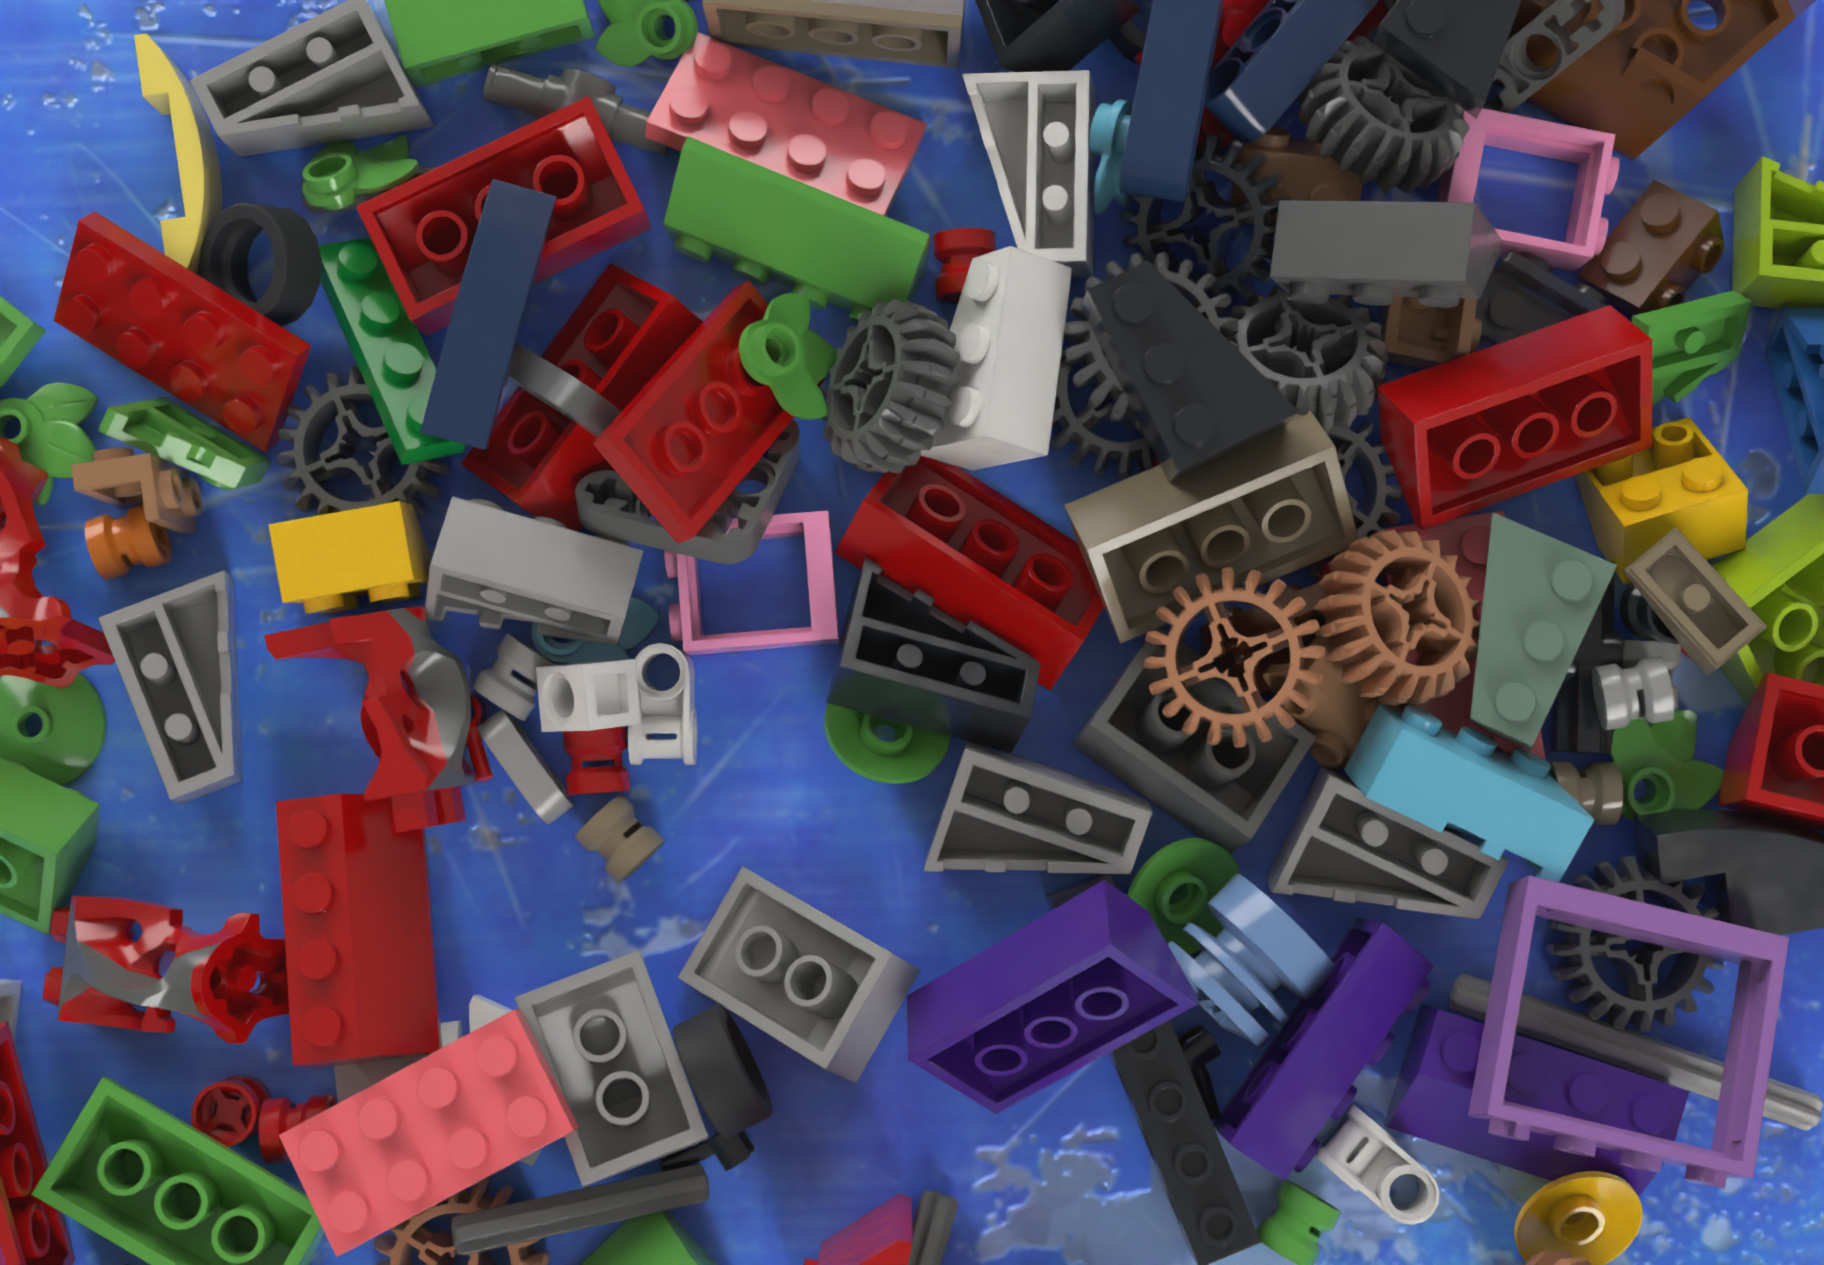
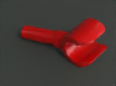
M470 695L471 703L475 708V716L470 722L466 745L477 781L483 782L491 779L493 775L482 742L483 738L477 727L486 721L488 713L484 702L477 696Z

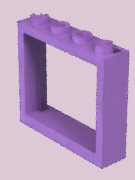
M1526 876L1510 882L1468 1116L1489 1121L1488 1133L1505 1138L1529 1141L1530 1131L1554 1136L1553 1148L1572 1154L1595 1157L1596 1147L1620 1152L1619 1164L1630 1168L1660 1173L1662 1162L1686 1168L1684 1180L1706 1186L1725 1188L1726 1178H1754L1789 937L1534 876ZM1535 916L1739 964L1711 1150L1504 1101Z

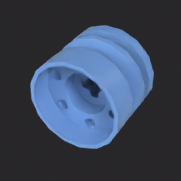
M1236 873L1207 903L1212 914L1223 927V930L1214 937L1201 927L1190 922L1183 928L1185 934L1202 952L1193 959L1173 941H1170L1167 945L1193 987L1197 996V1004L1225 1031L1248 1040L1260 1050L1271 1037L1251 1016L1259 1007L1275 1022L1283 1026L1289 1018L1272 993L1282 985L1295 995L1308 1000L1332 976L1337 968L1311 937L1252 882L1241 874Z

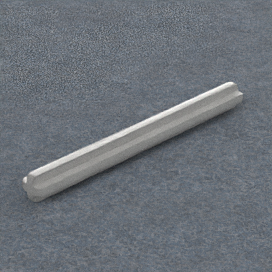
M1461 974L1452 985L1449 996L1450 1007L1453 1010L1485 1020L1492 982L1468 974ZM1522 993L1516 1026L1517 1032L1719 1101L1725 1062L1626 1028L1623 1030L1612 1028L1608 1022L1591 1019L1582 1013ZM1768 1078L1763 1111L1764 1117L1802 1130H1810L1813 1126L1818 1125L1821 1119L1823 1101L1817 1094Z

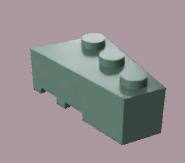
M1492 512L1470 716L1471 724L1532 750L1617 567L1616 564Z

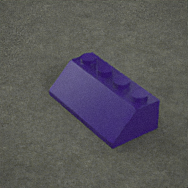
M1103 880L907 995L908 1060L997 1114L1198 1005L1197 996L1148 910L1106 880Z
M1357 917L1329 957L1337 970L1308 1000L1301 997L1288 1016L1289 1020L1280 1027L1220 1113L1221 1117L1213 1123L1214 1129L1230 1145L1284 1181L1292 1170L1300 1173L1312 1161L1320 1146V1141L1315 1138L1329 1117L1337 1120L1348 1109L1357 1093V1087L1352 1084L1366 1063L1373 1067L1384 1057L1394 1040V1035L1389 1032L1403 1010L1408 1014L1413 1012L1423 1001L1431 987V982L1426 977L1434 965L1384 923Z
M1421 1003L1384 1122L1385 1127L1549 1181L1585 1171L1610 1173L1624 1179L1633 1187L1638 1197L1641 1196L1657 1173L1620 1165V1152L1596 1147L1595 1157L1572 1154L1554 1149V1136L1530 1131L1529 1141L1505 1138L1488 1133L1489 1121L1468 1116L1484 1023ZM1515 1034L1504 1101L1675 1142L1690 1091Z

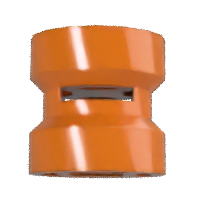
M143 504L131 507L127 514L119 519L105 514L88 519L85 522L84 532L87 548L97 572L104 580L127 575L132 565L143 564L146 567L153 568L170 563L172 560V548L167 528L147 521Z

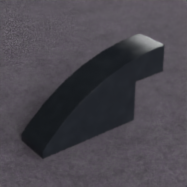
M1671 810L1633 815L1638 863L1661 884L1704 876L1706 904L1708 907H1715L1720 913L1715 920L1780 936L1824 927V834L1806 826L1773 817L1728 810Z

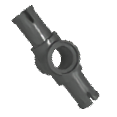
M492 63L489 68L483 89L485 101L535 116L536 120L590 96L611 141L632 145L663 156L667 155L669 149L668 146L645 137L646 121L651 112L623 104V97L615 94L616 88L614 85L599 76L576 69H563L560 77L549 74L547 79H543L496 63Z

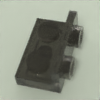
M1508 251L1495 263L1480 299H1477L1475 318H1480L1482 322L1480 341L1491 347L1605 307L1607 299L1600 292L1583 284H1574L1572 286L1551 274L1553 269L1550 264L1532 253L1519 252L1517 254L1513 251Z

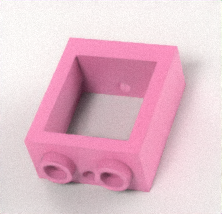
M1484 108L1481 109L1476 119L1464 110L1462 118L1470 128L1463 139L1464 144L1458 151L1460 155L1450 169L1444 170L1441 175L1436 202L1473 203L1484 145L1577 163L1579 167L1565 242L1495 229L1502 239L1498 257L1576 272L1591 260L1593 255L1598 256L1604 247L1608 232V219L1601 217L1604 195L1611 194L1618 177L1620 165L1619 158L1612 156L1615 134Z
M815 511L773 515L762 539L804 536L811 627L703 635L698 558L664 550L667 578H678L680 603H669V624L672 642L683 641V651L688 655L840 643L829 512ZM732 518L728 531L731 528H738V518Z

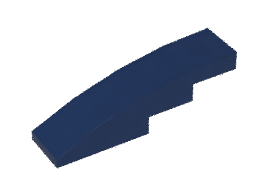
M492 179L453 308L420 433L484 450L488 449L503 388L507 385L522 323H525L557 200L556 196Z

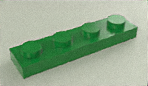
M371 237L319 245L322 259L320 282L401 464L404 465L463 453L465 444L420 433L436 368L418 328L410 321Z

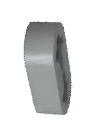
M501 709L477 727L491 752L533 810L546 824L549 825L575 806L571 796L566 795V788L510 713Z

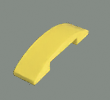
M147 33L134 35L142 96L161 115L171 114L185 217L160 221L164 253L200 276L199 264L202 242L209 225L222 211L221 173L215 141L203 107L179 67Z

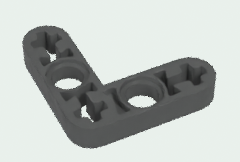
M1384 0L1388 11L1392 9L1398 0ZM1556 0L1506 42L1493 81L1497 78L1501 80L1505 89L1499 94L1500 97H1494L1490 101L1486 98L1482 108L1510 113L1618 26L1622 21L1625 11L1624 0H1599L1604 7L1598 14L1599 21L1595 18L1591 19L1573 34L1570 33L1564 24L1585 6L1583 1L1588 3L1593 0ZM1542 34L1554 42L1557 48V58L1552 66L1540 67L1529 59L1526 52V44L1531 35Z
M517 343L508 379L532 396L578 423L596 438L622 412L572 375Z
M792 419L773 442L768 452V459L761 456L741 480V482L747 480L759 481L764 483L766 488L754 494H745L734 489L693 539L677 544L661 524L650 519L652 513L619 474L611 470L592 472L583 477L577 484L575 496L579 521L587 530L596 534L715 563L734 564L742 562L749 558L757 549L799 463L801 454L799 427ZM732 515L737 516L738 528H731L728 531L732 523Z

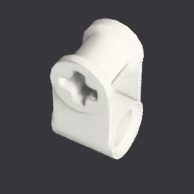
M663 643L649 645L641 650L635 658L641 724L628 726L630 764L641 765L643 759H683L685 765H695L697 759L698 726L695 708V670L693 661L678 646ZM661 654H669L675 658L680 668L679 680L675 686L666 691L653 687L647 675L648 665L653 658ZM674 733L677 735V738L652 739L650 734Z
M1351 1104L1346 1110L1349 1118L1325 1147L1319 1146L1315 1157L1354 1191L1359 1190L1396 1221L1411 1225L1424 1222L1433 1215L1439 1204L1440 1192L1436 1180L1424 1167L1402 1150L1389 1133L1359 1108ZM1404 1174L1415 1175L1419 1183V1193L1416 1199L1407 1206H1394L1389 1196L1390 1186L1393 1181Z

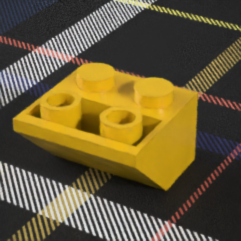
M1690 417L1663 423L1652 428L1651 448L1575 475L1596 544L1607 561L1615 562L1617 565L1615 572L1624 584L1631 583L1624 570L1675 527L1705 560L1746 548L1748 489Z
M397 501L268 524L282 603L304 604L305 614L317 612L327 614L359 608L357 596L369 594L370 602L383 601V603L418 598L422 597L420 585L428 584L432 559L412 504Z

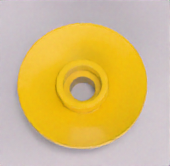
M1599 1171L1569 1174L1539 1189L1523 1205L1514 1225L1515 1244L1526 1262L1533 1255H1538L1540 1252L1569 1251L1573 1258L1584 1257L1589 1260L1591 1265H1605L1623 1253L1635 1239L1642 1223V1204L1633 1187L1616 1175Z

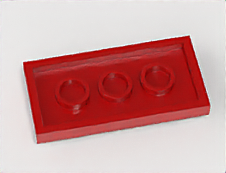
M94 211L78 221L53 321L262 451L266 452L277 444L280 440L278 431L284 428L288 416V407L291 406L311 345Z
M749 280L734 287L592 443L677 544L695 537L795 417L780 406L770 386L754 380L742 364L739 354L741 334L748 325L763 320L768 308L767 302ZM827 378L817 383V386L820 387Z

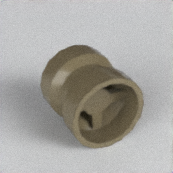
M1548 762L1551 765L1548 773L1595 819L1592 825H1616L1618 823L1623 805V785L1619 767L1615 762H1592L1587 768H1580L1579 770L1571 762Z
M623 794L618 795L605 805L575 835V838L587 851H597L605 860V871L617 884H620L637 870L666 841L654 827L643 826L636 819L635 807Z

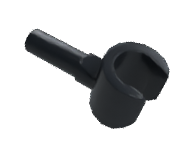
M1200 1024L1181 1035L1178 1041L1211 1120H1215L1221 1117L1211 1082V1076L1205 1065L1222 1054L1211 1034Z
M744 1130L729 1138H724L717 1132L708 1140L700 1142L696 1146L679 1150L660 1158V1164L663 1171L704 1161L715 1154L724 1170L728 1171L748 1159L750 1154L755 1151V1147Z

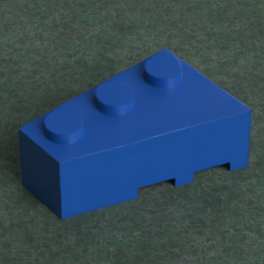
M1783 307L1765 348V355L1805 493L1824 494V307Z

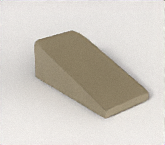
M1676 527L1624 570V573L1686 653L1706 675L1717 670L1767 628L1763 621Z

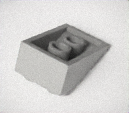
M742 866L678 978L825 1070L857 1083L921 970Z
M640 950L515 997L518 1008H521L579 1126V1129L564 1137L583 1187H589L708 1139V1134Z

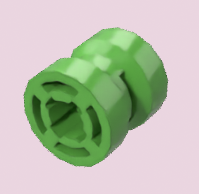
M1288 1179L1283 1180L1275 1195L1279 1206L1277 1211L1274 1210L1270 1217L1262 1218L1256 1232L1261 1243L1298 1265H1314L1320 1254L1318 1242L1321 1238L1319 1237L1320 1233L1333 1230L1342 1212Z

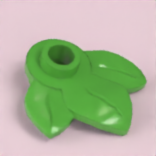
M598 0L600 7L612 24L604 30L598 39L596 50L616 65L625 67L637 66L652 56L663 60L677 59L692 48L696 41L698 32L697 19L692 8L684 0ZM667 16H671L675 23V35L671 39L665 34L663 29L664 20Z
M405 135L363 150H357L356 146L348 140L333 142L320 150L303 169L302 175L305 182L302 185V192L306 201L311 205L320 206L327 210L342 209L354 203L360 194L382 192L406 182L418 171L419 164L417 160L410 159L409 143Z
M785 293L774 298L769 303L763 320L754 322L744 329L739 341L740 358L748 374L757 382L769 385L780 406L789 414L804 420L820 419L827 416L828 412L825 399L817 383L830 374L828 369L834 367L838 357L837 351L822 337L808 328L810 322V302L808 296Z
M67 383L46 384L27 400L7 398L0 401V436L7 439L4 435L6 423L11 419L18 418L21 423V431L17 437L10 439V441L19 445L21 460L46 471L49 475L41 493L33 504L47 505L52 494L54 478H73L72 464L93 461V452L97 451L84 430L78 425L90 416L97 406L99 399L94 393L83 387Z
M1688 709L1674 710L1673 720L1648 724L1645 719L1640 718L1631 720L1627 727L1613 729L1611 734V753L1609 754L1612 762L1617 764L1621 773L1623 785L1621 815L1624 818L1634 821L1633 815H1644L1669 810H1698L1712 799L1721 788L1724 771L1710 763L1693 759L1697 735V715L1695 711ZM1642 779L1646 784V793L1641 800L1636 801L1634 789L1638 780Z

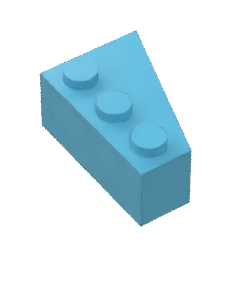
M1379 703L1344 769L1366 798L1440 833L1443 832L1446 826L1481 839L1483 842L1479 847V851L1497 860L1501 858L1506 849L1523 857L1537 872L1536 877L1560 882L1595 819L1548 773L1551 765L1546 760L1519 747L1515 748L1513 754L1496 749L1497 743L1469 727L1462 726L1459 733L1442 728L1443 723L1437 717L1418 707L1407 705L1404 712Z

